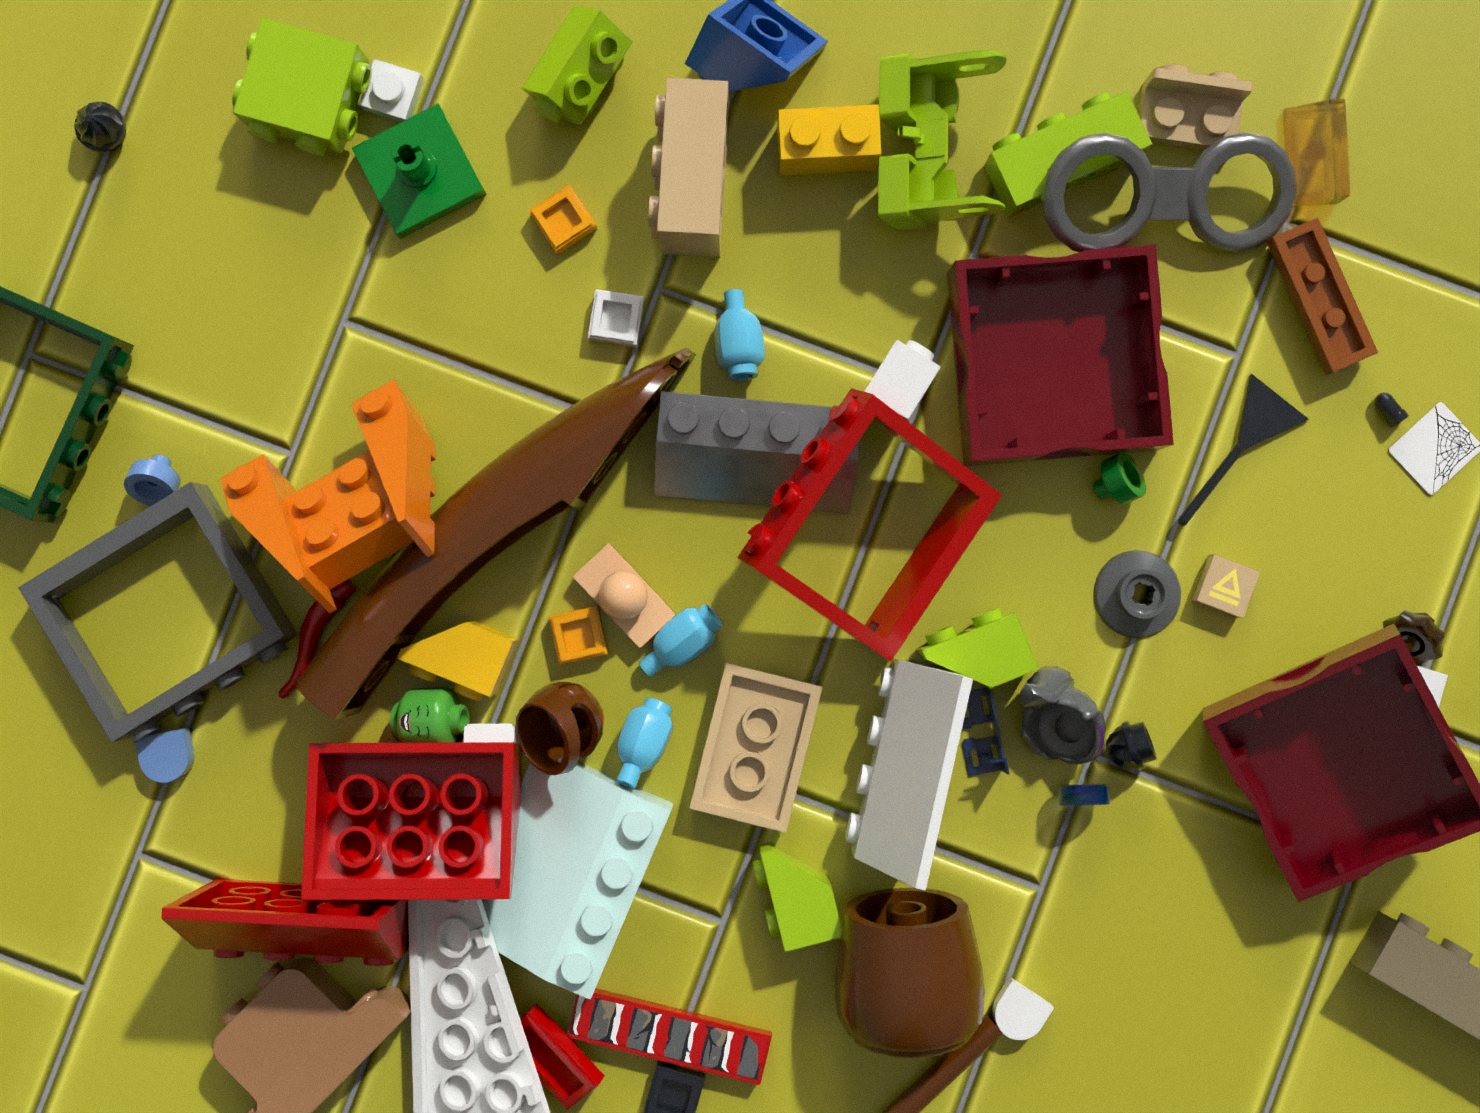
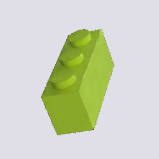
M1128 91L1114 97H1110L1109 92L1101 93L1081 105L1083 111L1067 118L1064 112L1057 113L1040 122L1036 126L1038 131L1021 138L1019 133H1014L1002 138L992 146L994 151L990 153L984 168L999 201L1005 204L1004 211L1007 218L1042 203L1041 192L1047 170L1060 151L1081 137L1105 132L1128 138L1144 152L1152 146V142ZM1103 154L1090 157L1073 171L1067 181L1065 192L1125 166V164L1113 155Z

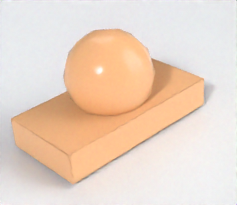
M610 543L605 545L572 576L639 648H642L668 621L677 615Z

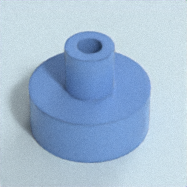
M157 454L153 455L151 459H140L132 463L124 480V488L133 499L152 506L178 490L180 477L171 468V460L164 455Z

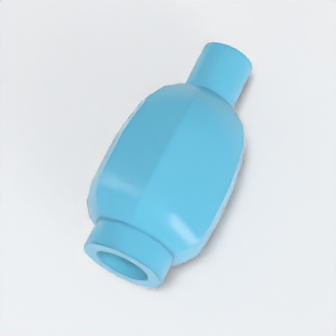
M727 290L724 292L726 311L719 317L715 325L716 358L718 364L728 371L729 380L747 381L758 376L757 367L765 358L763 333L758 318L755 314L745 309L743 290Z
M706 603L698 609L686 608L682 610L656 634L653 641V651L639 661L641 668L648 676L652 677L665 666H684L698 658L715 643L716 632L723 627L720 618Z
M646 698L642 706L636 707L629 712L618 741V755L623 763L616 780L618 785L634 790L641 773L652 769L659 762L673 730L670 718L672 708L668 704L654 698Z

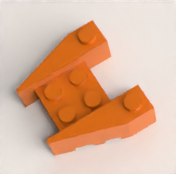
M395 379L378 389L370 391L364 397L351 404L369 451L346 462L341 467L304 486L296 492L295 488L264 454L245 465L237 467L231 473L220 478L229 512L329 613L337 610L330 589L410 543L415 542L427 557L434 554L435 523L430 518V498L435 497V481L431 477V462L436 460V446L422 415Z

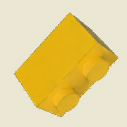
M879 105L779 109L777 121L779 176L876 171L879 157H881Z

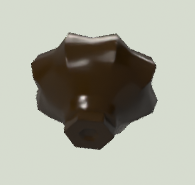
M1404 610L1400 615L1388 618L1383 622V628L1392 624L1396 626L1417 666L1421 667L1429 660H1435L1443 656L1442 641L1445 633L1434 624L1435 620L1427 613H1412Z

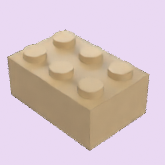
M667 77L666 94L656 95L655 126H658V141L663 142L662 145H653L652 176H654L655 190H659V196L650 195L648 224L651 227L652 239H659L662 254L720 257L729 123L728 81Z

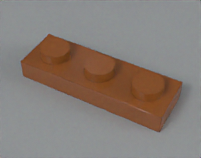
M1318 217L1267 240L1266 243L1325 375L1377 354L1378 350Z

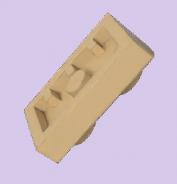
M1163 65L1160 68H1155L1143 82L1138 114L1152 144L1204 151L1223 137L1239 134L1243 101L1251 94L1253 82L1238 80V76L1231 72L1219 71L1204 75L1190 73L1189 68L1182 65Z

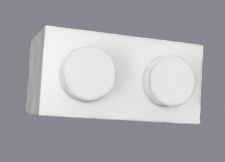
M896 340L864 392L875 395L905 420H908L941 366L932 361L934 354L921 344L908 340L905 345Z

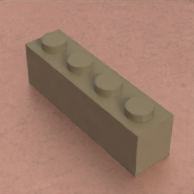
M1378 911L1349 963L1480 1040V969L1469 963L1473 954L1446 938L1442 940L1440 945L1426 938L1425 936L1430 928L1402 912L1397 920Z

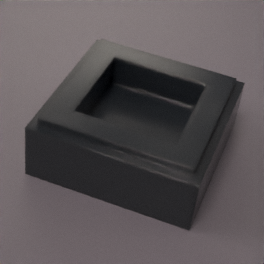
M658 1060L644 1113H696L705 1080V1073Z

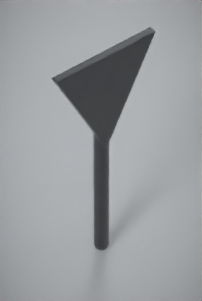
M1250 374L1237 444L1179 517L1178 524L1180 526L1187 525L1246 448L1309 419L1257 377Z

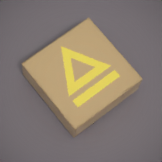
M1209 555L1192 601L1236 618H1244L1260 572L1220 556Z

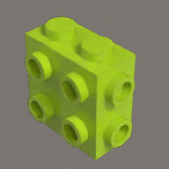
M261 17L257 32H253L250 35L247 43L246 56L248 64L243 80H238L233 90V113L248 127L247 132L259 139L276 143L278 137H283L296 141L295 146L314 155L324 156L326 150L343 154L346 141H351L357 130L358 114L355 110L360 93L365 94L370 86L372 77L370 61L356 43Z

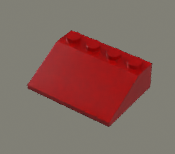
M514 742L309 743L301 900L511 899L521 802L522 750L520 746Z
M215 879L164 906L161 913V919L195 949L213 950V956L217 958H238L244 956L245 952L263 953V959L270 961L291 960L294 958V954L313 955L314 962L323 964L340 963L344 961V957L363 958V964L368 966L392 965L394 960H399L409 949L408 900H301L302 883Z

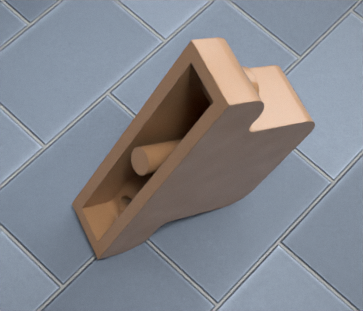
M299 958L285 969L277 962L255 983L261 991L249 1003L241 998L219 1019L225 1028L216 1036L213 1042V1054L218 1063L256 1100L257 1103L248 1113H312L411 1012L410 998L401 989L394 986H384L377 990L372 986L357 1001L319 963L314 962L311 958Z

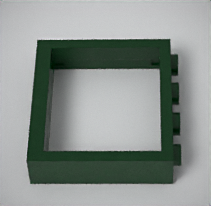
M0 286L1 303L100 346L32 496L30 497L0 483V507L32 521L54 523L56 516L63 513L70 501L71 493L69 488L76 472L80 471L89 460L91 454V446L89 444L97 426L102 425L110 414L112 406L110 398L118 381L124 379L130 370L132 356L130 354L134 345Z

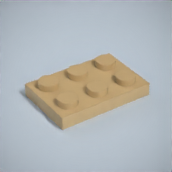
M726 662L689 809L786 833L822 686Z

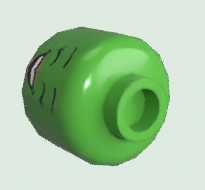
M414 688L407 691L401 700L393 706L390 720L393 737L400 741V743L459 742L461 735H464V726L470 724L469 710L465 704H461L457 694L449 688Z

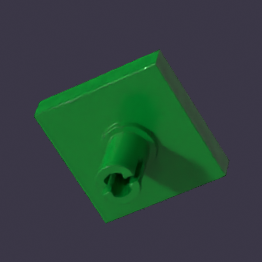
M439 103L352 147L388 220L400 239L487 195Z

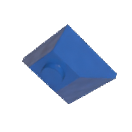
M728 0L707 15L686 59L685 65L697 72L700 79L728 81L730 92L787 81L825 48L828 40L771 0Z

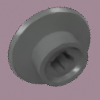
M1134 550L1118 554L1102 567L1094 584L1093 597L1100 618L1111 630L1130 638H1146L1161 632L1174 620L1181 603V586L1175 571L1163 558L1147 551ZM1135 585H1142L1148 588L1149 592H1147V602L1145 604L1133 601Z

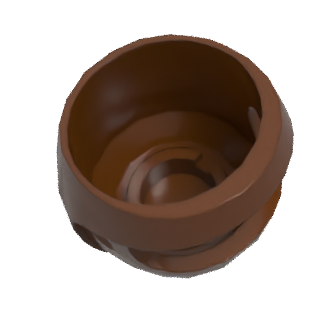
M571 682L548 684L537 690L519 710L515 724L517 741L528 761L539 771L554 776L569 773L575 768L579 759L587 757L596 749L603 736L604 713L596 697L582 685Z

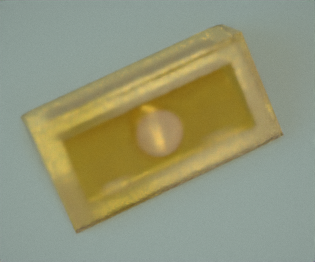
M1331 99L1285 108L1283 110L1285 151L1295 169L1297 193L1293 207L1337 205L1350 195L1345 99Z

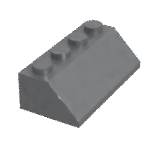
M661 391L656 438L654 496L771 507V500L777 488L784 481L790 480L800 465V457L805 446L813 438L818 437L829 422V413L832 407ZM859 441L812 509L813 511L850 513L858 462Z

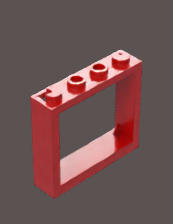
M851 388L839 406L833 405L829 413L830 420L820 435L813 438L805 446L800 457V465L790 480L784 481L777 488L771 500V508L761 523L754 525L748 531L751 537L737 558L857 641L891 662L1002 495L875 395ZM872 420H875L958 486L866 624L863 625L776 563Z

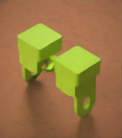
M979 50L915 59L910 53L880 58V119L897 132L899 137L913 138V143L916 145V159L909 153L879 157V219L899 231L926 228L927 223L994 215L1005 210V204L986 196L959 197L958 184L955 179L956 171L943 170L948 165V123L956 122V114L959 108L960 94L956 79L997 73L1007 63L1006 55L996 51Z

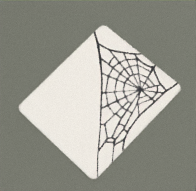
M1439 402L1389 448V452L1429 495H1433L1480 452V442L1444 403Z

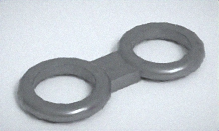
M1103 132L1081 137L1060 151L1047 170L1042 188L1043 216L1054 237L1075 252L1123 247L1138 236L1148 220H1188L1194 234L1211 248L1237 253L1257 248L1278 233L1290 216L1297 193L1295 169L1286 151L1268 136L1250 132L1226 136L1205 149L1192 167H1152L1145 152L1128 138ZM1246 153L1253 154L1266 163L1272 175L1273 195L1269 208L1261 219L1249 228L1236 232L1224 231L1214 223L1207 208L1206 194L1210 180L1220 165L1233 156ZM1103 154L1113 155L1126 165L1133 179L1134 195L1130 209L1122 221L1108 231L1096 234L1082 232L1072 224L1065 212L1064 192L1067 181L1076 167L1088 158Z

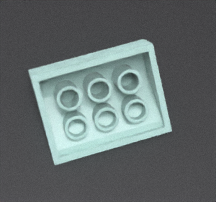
M579 762L569 773L555 776L539 771L530 763L521 783V802L511 899L481 900L500 954L543 980L591 1000L674 803L638 787H635L634 790L624 788L616 783L617 778Z

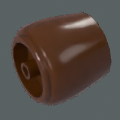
M916 888L877 890L859 895L848 902L844 911L835 974L837 1014L848 1035L854 1039L856 1044L873 1053L895 1058L938 1056L961 1048L981 1026L985 997L983 967L968 904L959 896L927 888L926 891Z

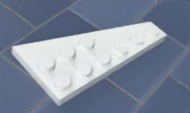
M408 900L413 1113H550L482 900Z

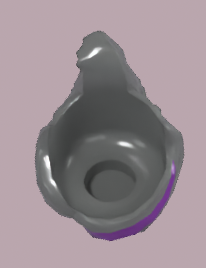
M1045 666L1037 670L1020 691V701L1026 707L1023 713L1022 738L1033 753L1045 760L1060 759L1069 764H1085L1096 760L1102 753L1106 730L1103 713L1099 711L1089 695L1074 687V679L1069 671L1058 666Z

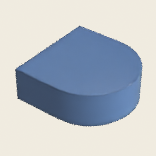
M189 727L149 735L135 743L141 770L149 779L155 782L166 783L180 779L190 771L193 765L194 749Z

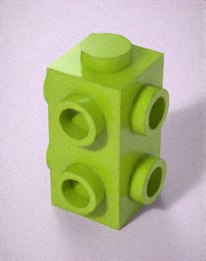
M574 5L521 89L536 101L533 108L547 120L558 124L562 119L581 125L583 120L596 108L598 96L610 77L615 75L624 62V55L633 41L601 10Z

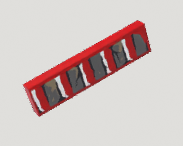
M595 988L591 1000L577 994L567 1036L571 1039L760 1085L772 1039V1032Z

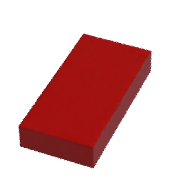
M537 1003L520 1016L540 1082L569 1110L601 1083L605 1075Z

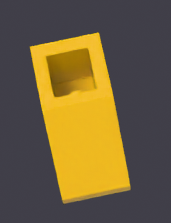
M469 621L400 649L397 659L410 664L407 670L409 673L431 682H435L437 676L443 677L456 683L453 689L455 692L481 701L483 695L491 697L498 694L520 639L479 622Z

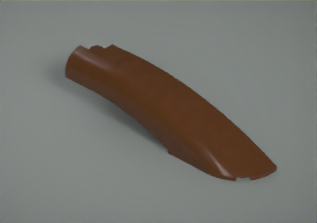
M688 348L681 349L607 385L545 422L479 471L430 515V518L435 523L434 554L427 557L415 542L395 552L359 596L299 677L296 687L300 693L333 721L360 713L399 660L397 656L400 649L411 644L416 635L459 589L489 562L534 529L570 507H574L579 511L584 508L660 405L661 391L669 392L696 354Z

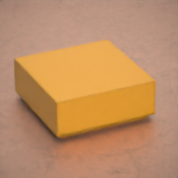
M570 184L529 210L533 220L557 255L598 229Z
M599 606L549 616L559 665L609 654Z

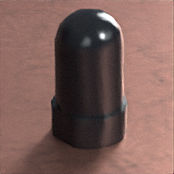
M1383 392L1375 397V406L1385 417L1386 422L1391 428L1409 416L1389 393Z

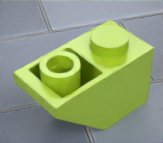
M999 607L972 617L974 626L956 633L953 625L932 632L925 636L928 644L917 648L920 658L957 674L972 678L973 681L991 688L1038 670L1017 614L1005 613L1002 615Z
M770 843L760 845L762 859L753 861L759 890H770L774 907L766 909L765 913L772 939L781 937L785 952L840 938L842 926L829 878Z

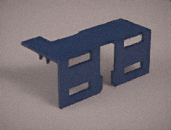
M992 689L971 690L967 704L970 717L964 718L962 730L970 729L972 725L992 722L994 736L976 740L974 738L963 740L962 744L968 775L973 776L999 770L1009 775L1007 758L1004 757ZM986 695L989 715L984 714L981 696ZM991 744L996 745L998 755L996 759H993ZM971 749H976L979 767H973Z

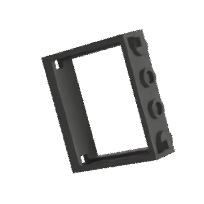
M189 482L18 587L111 742L131 738L133 743H137L146 736L155 734L162 728L158 721L173 712L176 717H180L204 703L200 695L217 686L219 691H222L238 683L247 676L243 670L257 660H260L261 664L264 665L277 659L281 653L288 650L285 643L298 636L297 631L208 485ZM194 517L260 624L263 632L128 714L59 599Z

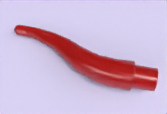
M349 579L330 589L337 610L329 613L317 600L309 608L300 628L297 661L289 681L278 692L280 698H286L296 688L297 680L314 659L324 627L345 606L344 602L357 590L356 586Z

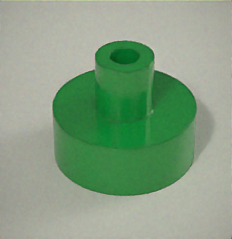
M1120 452L1101 463L1102 478L1093 483L1094 492L1099 499L1103 500L1112 495L1117 502L1127 505L1146 494L1144 476L1135 460L1129 454Z

